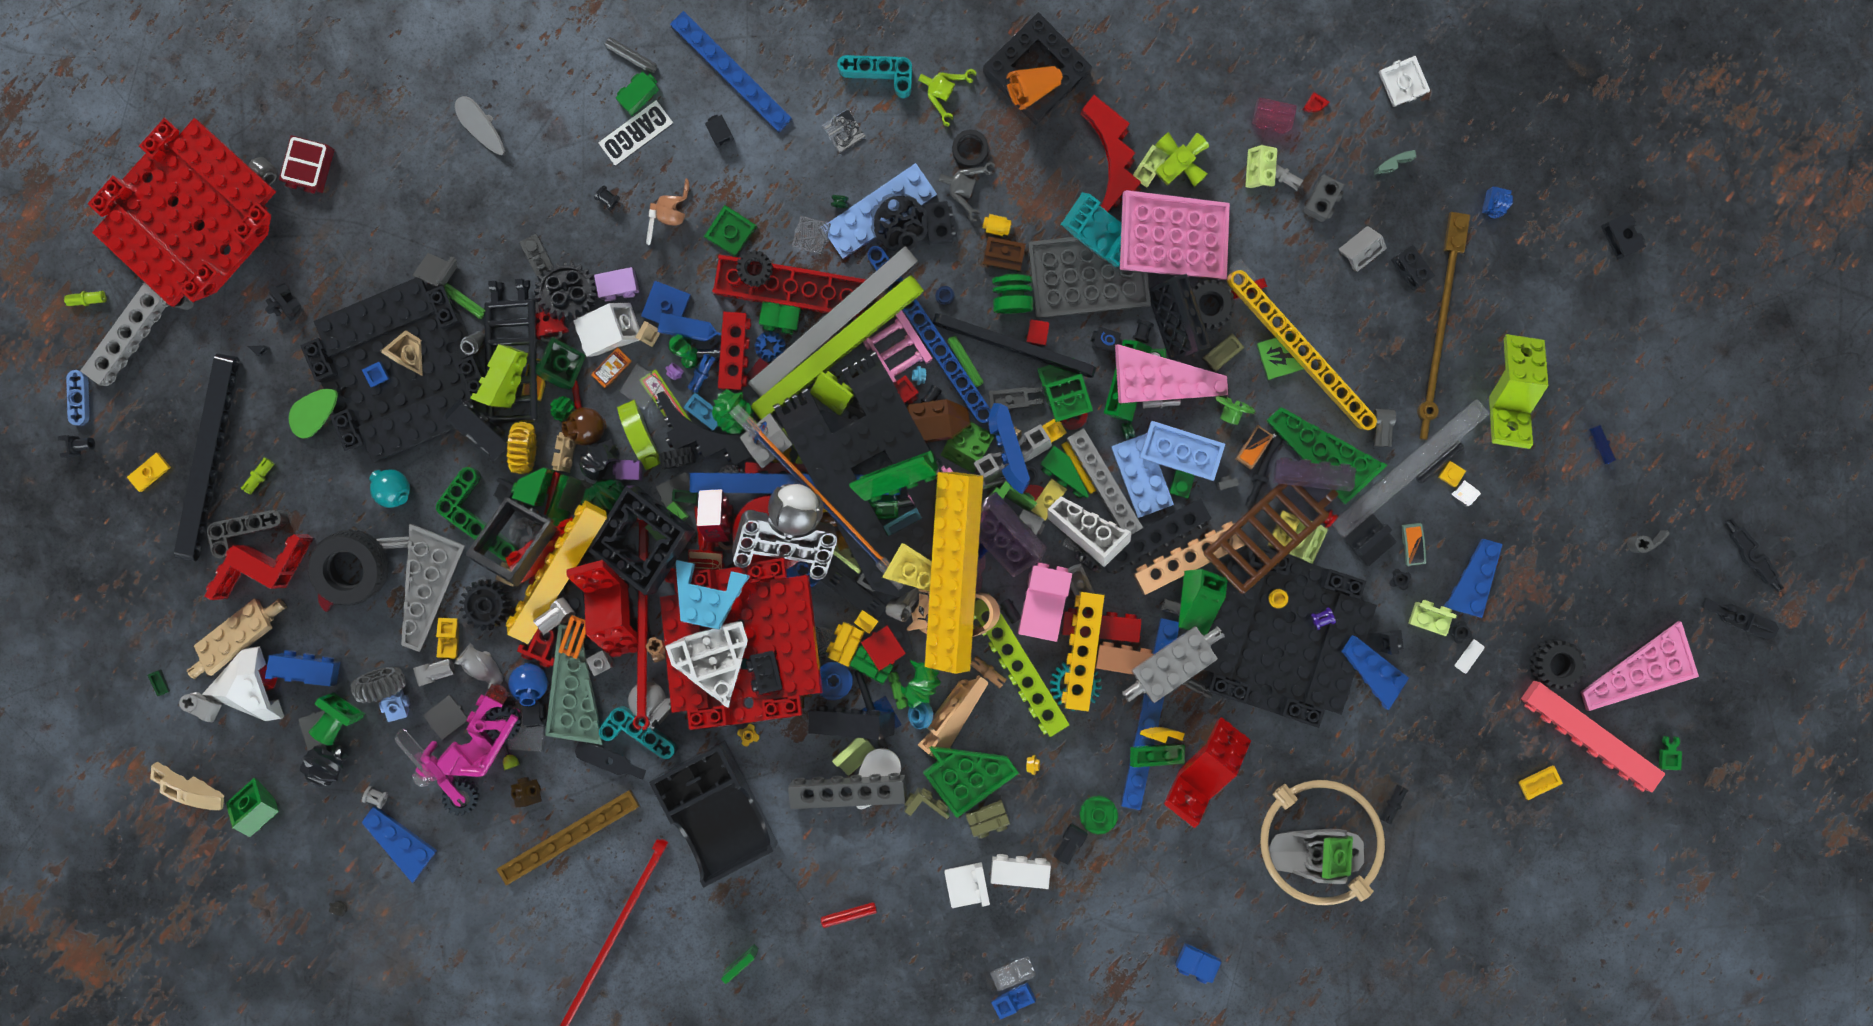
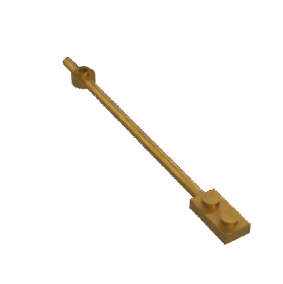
M1449 213L1443 251H1449L1450 253L1426 401L1421 403L1417 409L1418 416L1422 419L1419 438L1422 440H1427L1430 420L1435 419L1439 412L1438 406L1433 401L1457 253L1462 254L1465 252L1470 221L1469 214ZM1428 407L1432 410L1431 414H1428L1426 411Z

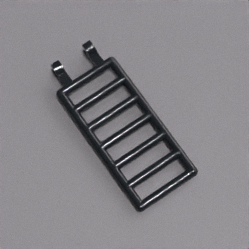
M515 279L518 290L517 300H502L504 282L488 281L491 301L484 304L485 374L487 375L490 369L487 365L493 356V347H497L498 344L505 346L529 345V357L526 358V364H529V376H521L520 384L529 383V395L515 396L514 403H530V414L494 416V406L486 405V415L490 417L491 423L535 422L538 419L536 302L534 299H529L530 280ZM528 307V318L492 320V309ZM528 326V337L493 339L492 328Z

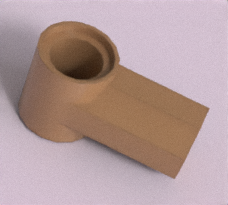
M656 637L650 638L646 649L651 654L653 661L657 663L665 660V643Z

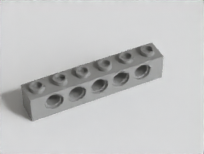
M144 282L80 372L99 385L109 386L116 380L117 373L127 365L128 358L137 351L141 340L150 333L152 325L161 318V313L169 305ZM154 298V304L150 306V301ZM142 314L143 319L139 322V316ZM131 329V336L128 337V331ZM120 345V351L117 353L116 348ZM109 361V366L106 368L105 363Z
M1083 428L1068 437L1066 441L1069 443L1117 527L1131 531V535L1142 529L1141 523L1085 429Z

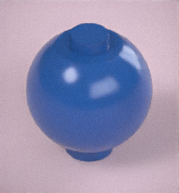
M525 663L515 668L508 680L510 693L523 706L534 705L535 701L544 695L548 686L545 672L539 666L532 663Z

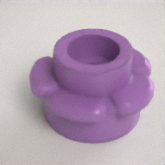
M675 363L666 366L668 377L673 380L682 378L681 375L684 371Z

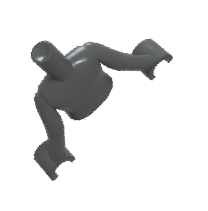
M992 162L987 163L984 167L958 170L953 177L940 174L938 181L950 185V196L967 210L968 219L971 222L977 221V219L972 218L971 214H980V212L976 209L973 210L964 198L961 197L964 196L969 199L975 184V179L968 178L965 175L979 173L991 175L993 173L987 170V166L995 167V164Z

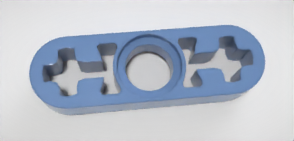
M72 370L66 377L68 421L73 425L84 426L90 419L88 377L79 370ZM78 376L81 377L80 380L74 381V378ZM76 393H81L82 395L80 403L74 401ZM79 414L82 415L80 419L75 418Z

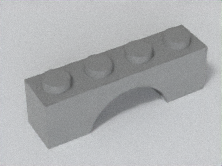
M1041 424L1024 433L1018 441L1025 462L1052 447L1051 440ZM1003 451L995 454L990 453L974 462L977 472L983 476L985 485L1003 476L1002 469L1007 466L1003 465L1001 459Z

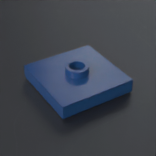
M654 281L641 317L659 323L661 313L683 317L691 294Z

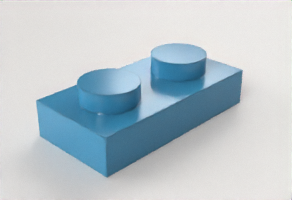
M694 393L683 408L713 431L717 429L718 424L713 419L712 414L714 406L697 393Z

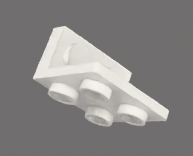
M982 862L950 868L944 871L952 908L981 902L982 906L990 905Z

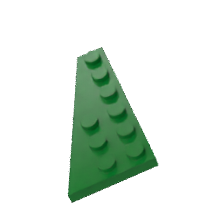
M1282 407L1266 420L1309 468L1313 467L1317 471L1316 475L1331 491L1335 489L1339 494L1337 498L1343 504H1347L1387 466V464L1372 458V456L1361 452L1354 446L1306 422L1301 417Z

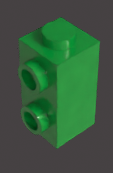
M642 71L640 74L638 73L633 76L631 83L627 87H623L618 91L616 100L633 116L659 91L656 85L658 82L651 74L647 76Z

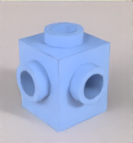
M403 690L379 702L380 710L382 713H385L388 722L408 716L410 701L408 695H404Z

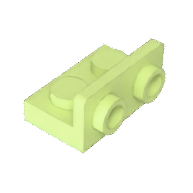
M1260 145L1248 149L1247 188H1255L1262 185L1275 186L1277 148Z
M1423 600L1422 603L1415 602L1408 624L1447 636L1452 619H1456L1457 616L1451 613L1452 609L1443 606L1440 609L1433 607L1434 603Z

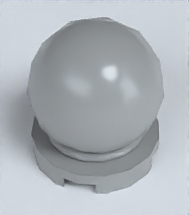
M647 681V717L650 720L649 728L653 731L656 729L655 724L658 723L660 725L671 713L670 698H666L665 691L660 685ZM637 685L632 688L628 696L629 709L635 716H637Z

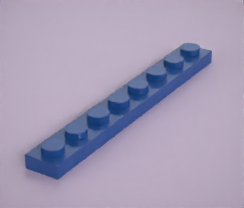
M684 11L670 23L671 27L778 133L792 120Z

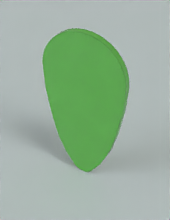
M334 389L318 390L294 403L289 412V425L292 432L300 438L312 437L332 413L338 397L337 391Z

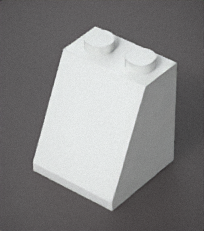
M609 303L573 320L586 357L598 356L615 350L617 347L620 348L639 341L635 337L640 327L631 303Z

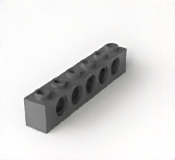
M891 773L888 776L872 774L869 777L853 775L850 778L834 776L831 779L815 777L812 780L796 778L788 786L790 809L905 804L907 800L906 777L899 773ZM881 786H888L890 791L883 790ZM862 787H869L871 792L864 791ZM825 788L831 789L833 794L826 793ZM843 788H850L852 793L845 792ZM806 789L812 790L814 795H809Z

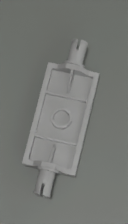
M1194 626L1133 668L1131 671L1137 680L1134 685L1122 691L1123 696H1126L1125 699L1130 702L1143 692L1155 703L1215 662L1218 658L1212 651L1211 645L1225 637L1223 633H1220L1221 629L1216 627L1203 636L1198 628Z

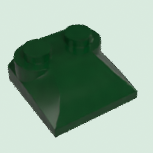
M551 337L540 362L536 365V373L540 378L553 385L570 390L574 386L586 355Z

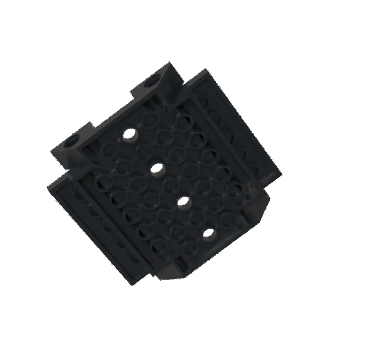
M417 277L314 320L313 322L321 340L316 338L300 345L314 380L321 382L323 389H334L338 393L333 409L334 415L330 416L344 451H350L365 443L371 460L374 463L456 429L446 420L445 413L460 398L465 401L468 399L475 405L474 401L476 400L470 398L473 393L477 394L481 383H479L481 377L485 378L486 376L477 353L468 355L460 348L461 340L469 336L456 304L445 287L441 285L427 291L424 281ZM405 330L422 340L423 376L381 353L382 349ZM451 343H456L457 350L454 353L448 351V346ZM381 361L390 379L370 387L362 369ZM349 387L351 389V395L350 397L345 398L343 396V390Z
M1258 546L1270 559L1278 553L1277 551ZM1254 553L1252 554L1250 565L1257 572L1265 564ZM1289 555L1284 557L1245 594H1241L1227 580L1226 598L1208 631L1209 633L1216 627H1219L1221 629L1220 633H1223L1225 636L1211 645V649L1218 659L1203 669L1214 673L1208 692L1317 728L1320 727L1325 710L1342 715L1356 672L1342 653V650L1351 636H1356L1365 643L1377 607L1376 604L1360 600L1367 581L1298 560ZM1229 557L1226 567L1244 584L1251 577L1232 557ZM1300 575L1306 578L1304 586H1299L1296 582ZM1275 589L1284 590L1288 595V603L1283 608H1274L1269 603V594ZM1329 607L1336 623L1324 625L1317 630L1312 621L1311 614L1314 613L1316 615L1326 611V608ZM1287 612L1294 614V620L1290 623L1285 620ZM1276 648H1280L1283 652L1282 657L1279 659H1275L1273 656V651ZM1269 685L1271 692L1268 695H1263L1261 693L1262 686Z

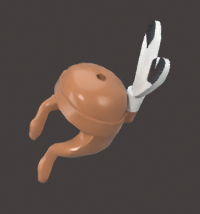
M685 179L682 197L660 196L657 204L650 203L648 216L650 220L646 244L650 245L654 218H657L663 224L673 226L681 225L683 220H685V214L679 212L676 209V205L687 198L690 188L689 179Z

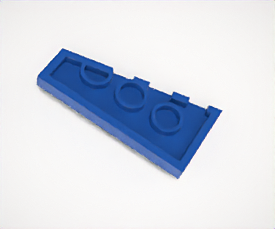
M1481 539L1470 559V563L1466 570L1463 571L1461 579L1457 586L1454 587L1451 592L1452 595L1446 601L1444 607L1479 618L1483 617L1503 544Z
M1351 636L1342 653L1354 669L1360 673L1361 678L1372 689L1375 697L1379 698L1384 709L1389 710L1409 678L1359 638Z
M373 806L362 821V824L412 883L415 882L437 850L384 811L377 808V806Z

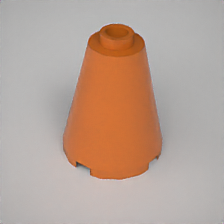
M1055 66L1015 70L1007 74L1006 79L1010 78V84H1007V89L1015 105L1019 104L1020 108L1018 109L1023 110L1061 84L1063 75L1061 70Z

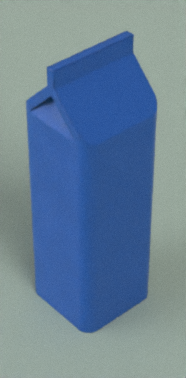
M661 313L657 333L673 336L679 334L683 338L707 342L714 336L721 335L710 322Z

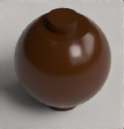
M583 407L574 410L569 415L567 421L562 423V433L565 437H570L574 443L587 446L598 442L602 438L607 425L599 412L592 408Z

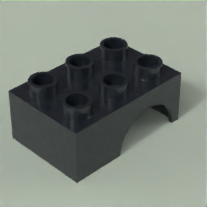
M725 740L657 775L649 782L670 824L675 825L680 830L690 846L699 868L700 883L703 888L775 850L778 842Z

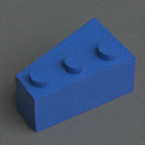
M284 650V653L269 655L265 679L277 677L289 682L295 680L305 684L334 686L337 685L341 662L334 661L332 657L318 659L315 658L314 654L303 653V656L296 655V651Z

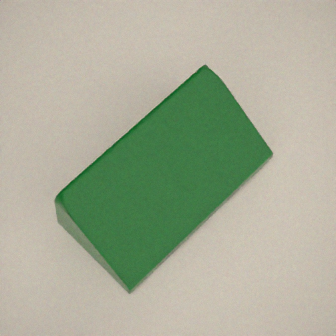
M881 495L882 499L871 502L870 499L868 500L878 519L899 518L897 495Z

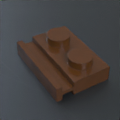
M988 237L983 265L1020 272L1026 244Z

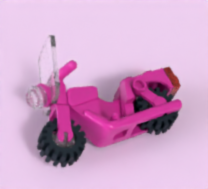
M491 684L485 696L481 694L475 704L478 706L477 710L470 712L466 720L469 722L466 730L472 737V740L463 745L453 742L439 759L431 755L438 746L436 741H432L423 750L405 729H400L395 736L397 745L417 766L416 773L412 775L413 782L418 786L424 787V785L428 786L437 779L438 785L444 791L442 794V804H445L444 808L445 810L449 809L448 812L450 814L452 812H455L456 816L461 813V816L465 815L466 812L469 814L476 807L479 798L478 787H475L474 782L470 783V779L465 781L463 778L457 780L453 775L484 776L504 742L508 741L509 738L512 740L519 733L522 723L520 710L512 708V705L508 707L504 704L509 692L501 685Z

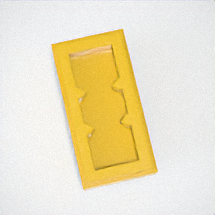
M155 453L127 478L139 492H143L167 472L171 466L160 453Z
M1553 765L1518 782L1527 800L1563 784Z

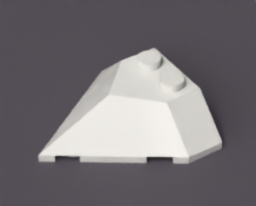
M742 621L723 624L720 629L710 628L697 632L665 646L671 665L685 674L691 681L719 700L725 707H729L748 642Z
M260 647L242 649L202 694L264 721L284 718L279 700L269 701L258 670L266 665Z

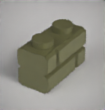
M1002 800L966 813L974 837L978 836L979 839L988 836L990 831H1003L1010 824Z

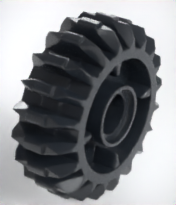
M483 579L478 580V583L472 582V587L468 586L465 588L467 593L461 594L465 600L459 601L460 604L464 605L463 608H460V611H465L466 613L462 618H469L467 624L470 625L474 622L473 628L477 629L480 626L481 631L486 630V628L489 631L493 630L494 626L499 628L501 626L500 622L505 623L507 621L505 617L511 615L507 611L512 609V606L508 605L512 598H506L509 591L503 592L505 586L501 585L498 587V581L492 583L491 579H486L485 582ZM484 600H487L489 602L490 606L488 610H486L482 605Z

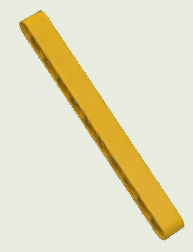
M1242 270L1230 273L1227 278L1229 287L1353 424L1362 430L1373 429L1377 423L1375 415L1248 274ZM1236 274L1242 279L1240 285L1234 282ZM1248 289L1254 291L1253 299L1247 297ZM1261 303L1266 304V313L1260 311ZM1274 317L1280 320V325L1277 328L1272 323ZM1288 331L1291 332L1293 335V338L1290 342H1288L1285 338V335ZM1301 345L1306 350L1303 356L1298 353V348ZM1313 360H1316L1318 362V368L1316 370L1312 369L1311 362ZM1326 374H1329L1331 377L1329 384L1324 382ZM1339 388H1341L1344 392L1341 398L1337 396V390ZM1352 402L1356 404L1354 412H1351L1349 408ZM1365 416L1369 419L1367 426H1364L1362 423V419Z

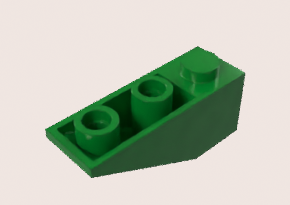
M1053 446L1040 463V466L1043 467L1041 471L1049 477L1054 475L1058 478L1056 482L1066 488L1068 485L1073 489L1072 493L1078 498H1088L1089 495L1070 457Z

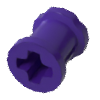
M1329 607L1326 608V611L1316 615L1314 613L1311 614L1312 621L1317 630L1324 625L1336 623Z

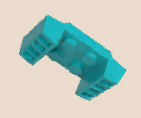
M1082 192L1060 225L1101 258L1118 267L1120 266L1122 223L1099 206L1101 202L1091 194Z

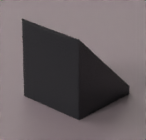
M265 345L247 346L258 356H263L270 348Z

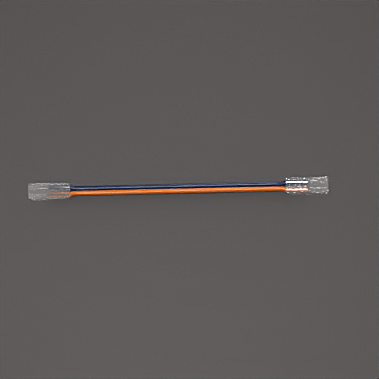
M739 404L732 409L729 414L752 438H757L801 485L810 488L815 494L820 496L823 501V508L876 562L875 566L884 574L891 562L876 552L762 433V428ZM890 580L898 590H900L905 585Z

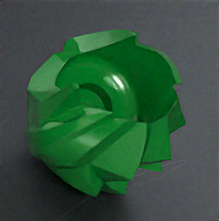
M726 389L723 393H717L718 399L713 400L715 406L713 407L712 414L713 419L717 421L722 431L734 435L747 430L742 423L746 422L749 426L751 425L747 418L752 420L753 410L750 404L746 403L743 399V392L734 394Z
M910 660L915 668V678L905 688L901 685V692L907 699V705L910 708H915L922 704V702L930 703V695L936 693L935 687L939 686L941 681L937 677L939 671L925 667L924 662L917 663Z

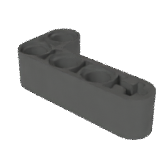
M269 510L210 524L207 534L212 555L216 558H226L225 554L221 551L223 545L226 547L227 552L230 547L236 545L235 537L284 527L288 523V515L281 510ZM278 516V520H275V522L269 521V519H273ZM257 518L260 521V525L258 528L255 526V520ZM238 522L241 524V529L239 532L236 529V525ZM219 527L222 528V534L220 536L217 532Z

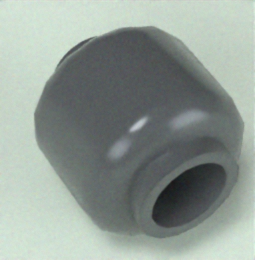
M257 157L249 162L248 166L269 185L275 182L277 169L267 158Z

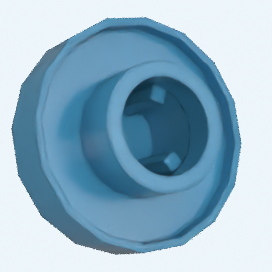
M922 702V704L915 708L909 707L908 718L911 725L916 729H925L932 724L933 710L929 703Z

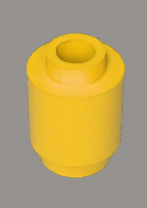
M989 214V217L984 218L982 228L986 229L985 233L998 236L1008 235L1011 220H1007V217Z

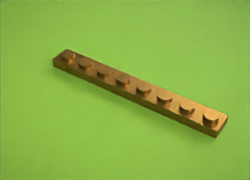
M630 789L498 867L496 870L505 885H508L635 810L640 805Z

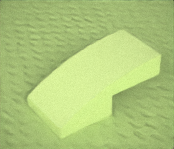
M1152 145L1133 176L1140 180L1142 185L1148 187L1156 175L1155 170L1165 162L1168 155Z

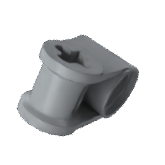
M198 692L186 694L179 701L182 710L211 723L214 722L222 706V703Z

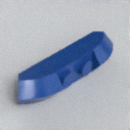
M994 403L989 415L990 434L998 435L995 436L996 443L1003 451L1001 459L1003 465L1007 466L1002 469V473L1007 482L1016 491L1023 494L1029 485L1030 477L1007 406Z

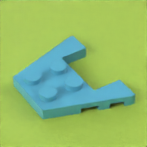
M676 560L680 620L682 622L720 629L750 575L731 572L727 591H721L691 584L695 564Z

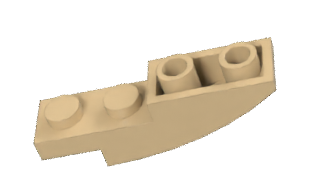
M159 762L151 766L150 779L160 785V793L166 797L196 808L208 810L223 809L224 795L220 791L208 786L204 781L194 776L186 780L183 776L176 774L169 767Z

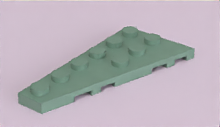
M560 623L558 626L545 736L602 745L604 741L599 736L600 722L584 644L577 659L573 658V656H567L565 653H559L558 651L568 625L567 623ZM573 624L571 633H570V635H569V638H568V641H567V644H566L565 649H568L570 640H571V638H572V635H573V632H574V629H575V626H576V625H574V624ZM579 628V631H578V634H577V637H576V640H575V643H574V646H573V649H572V651H574V652H575V650H576V647H577V644H578V641H579V638H580V635H581V629H580V628Z

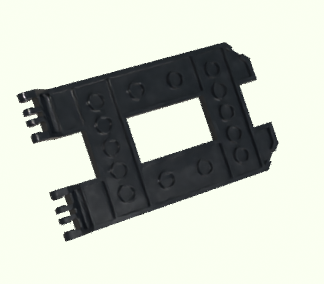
M875 351L869 354L872 361L876 364L871 369H869L865 358H860L866 372H862L857 361L853 362L855 370L859 373L857 377L852 378L848 367L841 368L866 416L832 434L807 387L801 391L808 401L807 404L801 406L798 396L796 394L792 395L798 407L796 410L789 398L784 400L787 407L791 410L786 415H784L780 404L773 405L817 490L880 556L891 563L900 545L903 543L927 559L932 557L937 475L936 479L925 482V480L918 481V485L913 488L907 489L905 486L922 518L890 536H887L869 501H864L849 486L851 482L857 480L851 468L884 450L892 464L930 451ZM834 519L872 590L900 597L916 588L883 578L884 572ZM878 559L879 562L887 569L888 567L880 559Z

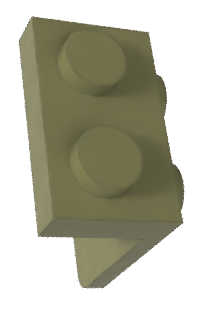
M918 787L914 793L910 792L907 795L904 812L909 816L914 813L922 801L944 818L948 819L950 816L946 803L940 799L938 801L932 797L933 794L926 788L921 789Z

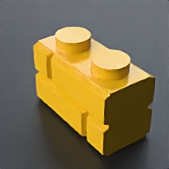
M843 622L842 625L838 624L834 633L837 635L835 642H830L826 651L829 653L828 658L849 667L865 631L847 622Z

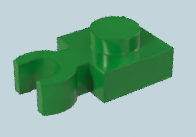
M1663 736L1662 742L1665 749L1659 750V769L1681 770L1682 751L1677 750L1680 738L1673 736V742L1670 744L1669 737Z

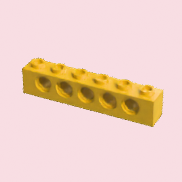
M1079 592V595L1075 597L1074 607H1077V614H1073L1072 626H1075L1074 634H1070L1069 645H1072V651L1067 655V665L1070 666L1069 673L1065 672L1064 684H1067L1066 692L1063 691L1061 703H1064V707L1067 709L1089 712L1104 595ZM1085 607H1090L1093 611L1089 618H1085L1082 614ZM1084 626L1090 629V633L1086 637L1080 635V629ZM1080 646H1086V655L1079 656L1077 649ZM1076 666H1084L1085 671L1082 675L1075 674ZM1079 684L1082 686L1081 693L1073 694L1072 687Z

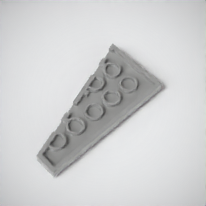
M411 523L409 524L401 645L421 652L465 545Z

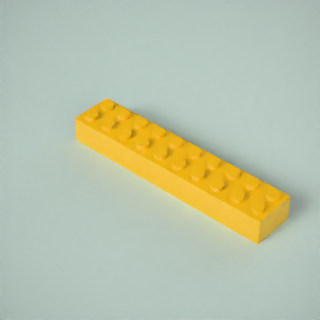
M938 472L925 667L954 674L970 671L983 491L982 475L958 472Z

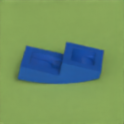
M1027 982L999 996L991 1003L999 1019H1003L1017 1013L1018 1009L1035 1003L1036 998Z

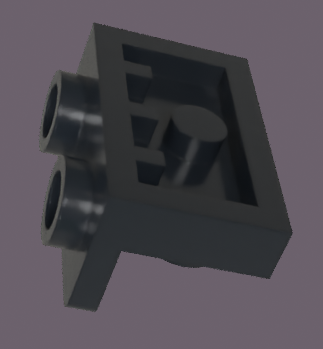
M774 651L750 655L749 661H746L748 673H752L753 680L750 681L752 691L756 692L757 696L765 693L782 690Z

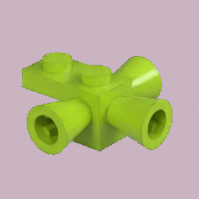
M1169 132L1155 144L1157 148L1170 156L1155 170V173L1167 186L1183 172L1186 173L1194 187L1208 175L1207 172L1193 163L1196 159L1195 155L1209 147L1208 142L1199 133L1193 136L1187 146L1183 144L1181 147H1178Z

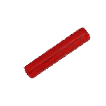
M872 902L821 917V924L823 928L872 915L877 912L875 903Z

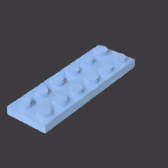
M916 163L828 222L827 225H824L828 229L827 231L824 228L825 233L827 232L826 236L843 260L876 238L871 231V212L873 207L878 205L884 196L891 193H905L914 197L921 206L937 196V193ZM893 199L889 201L888 208H895L896 200ZM880 224V231L878 232L882 234L885 228Z

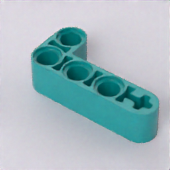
M845 55L838 59V71L845 78L894 79L895 94L899 98H907L911 94L912 63L906 57ZM845 64H849L848 69L845 70ZM863 64L870 65V68L866 71L862 70L860 67ZM883 64H886L890 67L887 71H881L879 69V67ZM901 65H906L909 69L901 72L898 68ZM906 84L908 88L905 91H900L898 86Z
M625 706L615 708L599 729V736L605 741L616 738L621 730H623L663 759L671 758L677 751L676 743L658 729L652 731L648 727L645 730L641 729L639 732L634 731L632 723L636 716ZM617 711H622L624 713V720H619L617 718ZM644 719L639 721L641 727L646 723ZM607 726L613 729L612 736L606 734L605 728ZM649 733L655 735V743L648 741L647 736ZM662 740L663 742H662L661 745L657 748L656 745L659 744L660 741ZM667 745L670 746V752L665 753V747Z

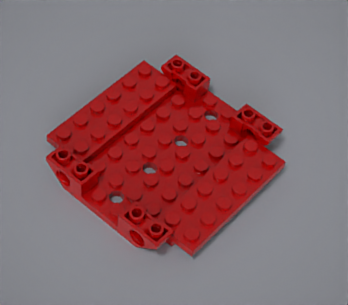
M163 118L139 145L145 152L144 156L122 180L112 175L88 202V205L101 217L106 216L92 233L168 305L174 307L184 295L190 301L195 302L218 292L266 238L269 232L271 214L267 211L268 208L265 204L277 191L196 118H193L180 134L179 130L171 122ZM152 174V181L147 183V177ZM175 198H178V199H179L178 204L173 207V206H172L173 200H174ZM201 222H204V228L201 231H199L198 225ZM227 246H230V253L225 255L224 249Z
M785 558L752 562L744 568L706 569L693 572L691 584L721 591H727L731 572L750 575L723 624L734 623L739 620L745 622L744 630L748 642L742 660L744 658L748 659L750 655L774 651L782 690L757 696L756 692H753L751 688L752 673H748L747 669L744 670L740 666L729 707L727 708L719 700L691 681L685 674L674 668L665 649L671 712L687 711L689 730L802 715L800 696L823 693L809 575L787 578ZM673 574L676 595L660 597L665 646L685 636L710 629V627L680 620L677 574ZM748 697L753 699V706L751 708L745 706V700Z

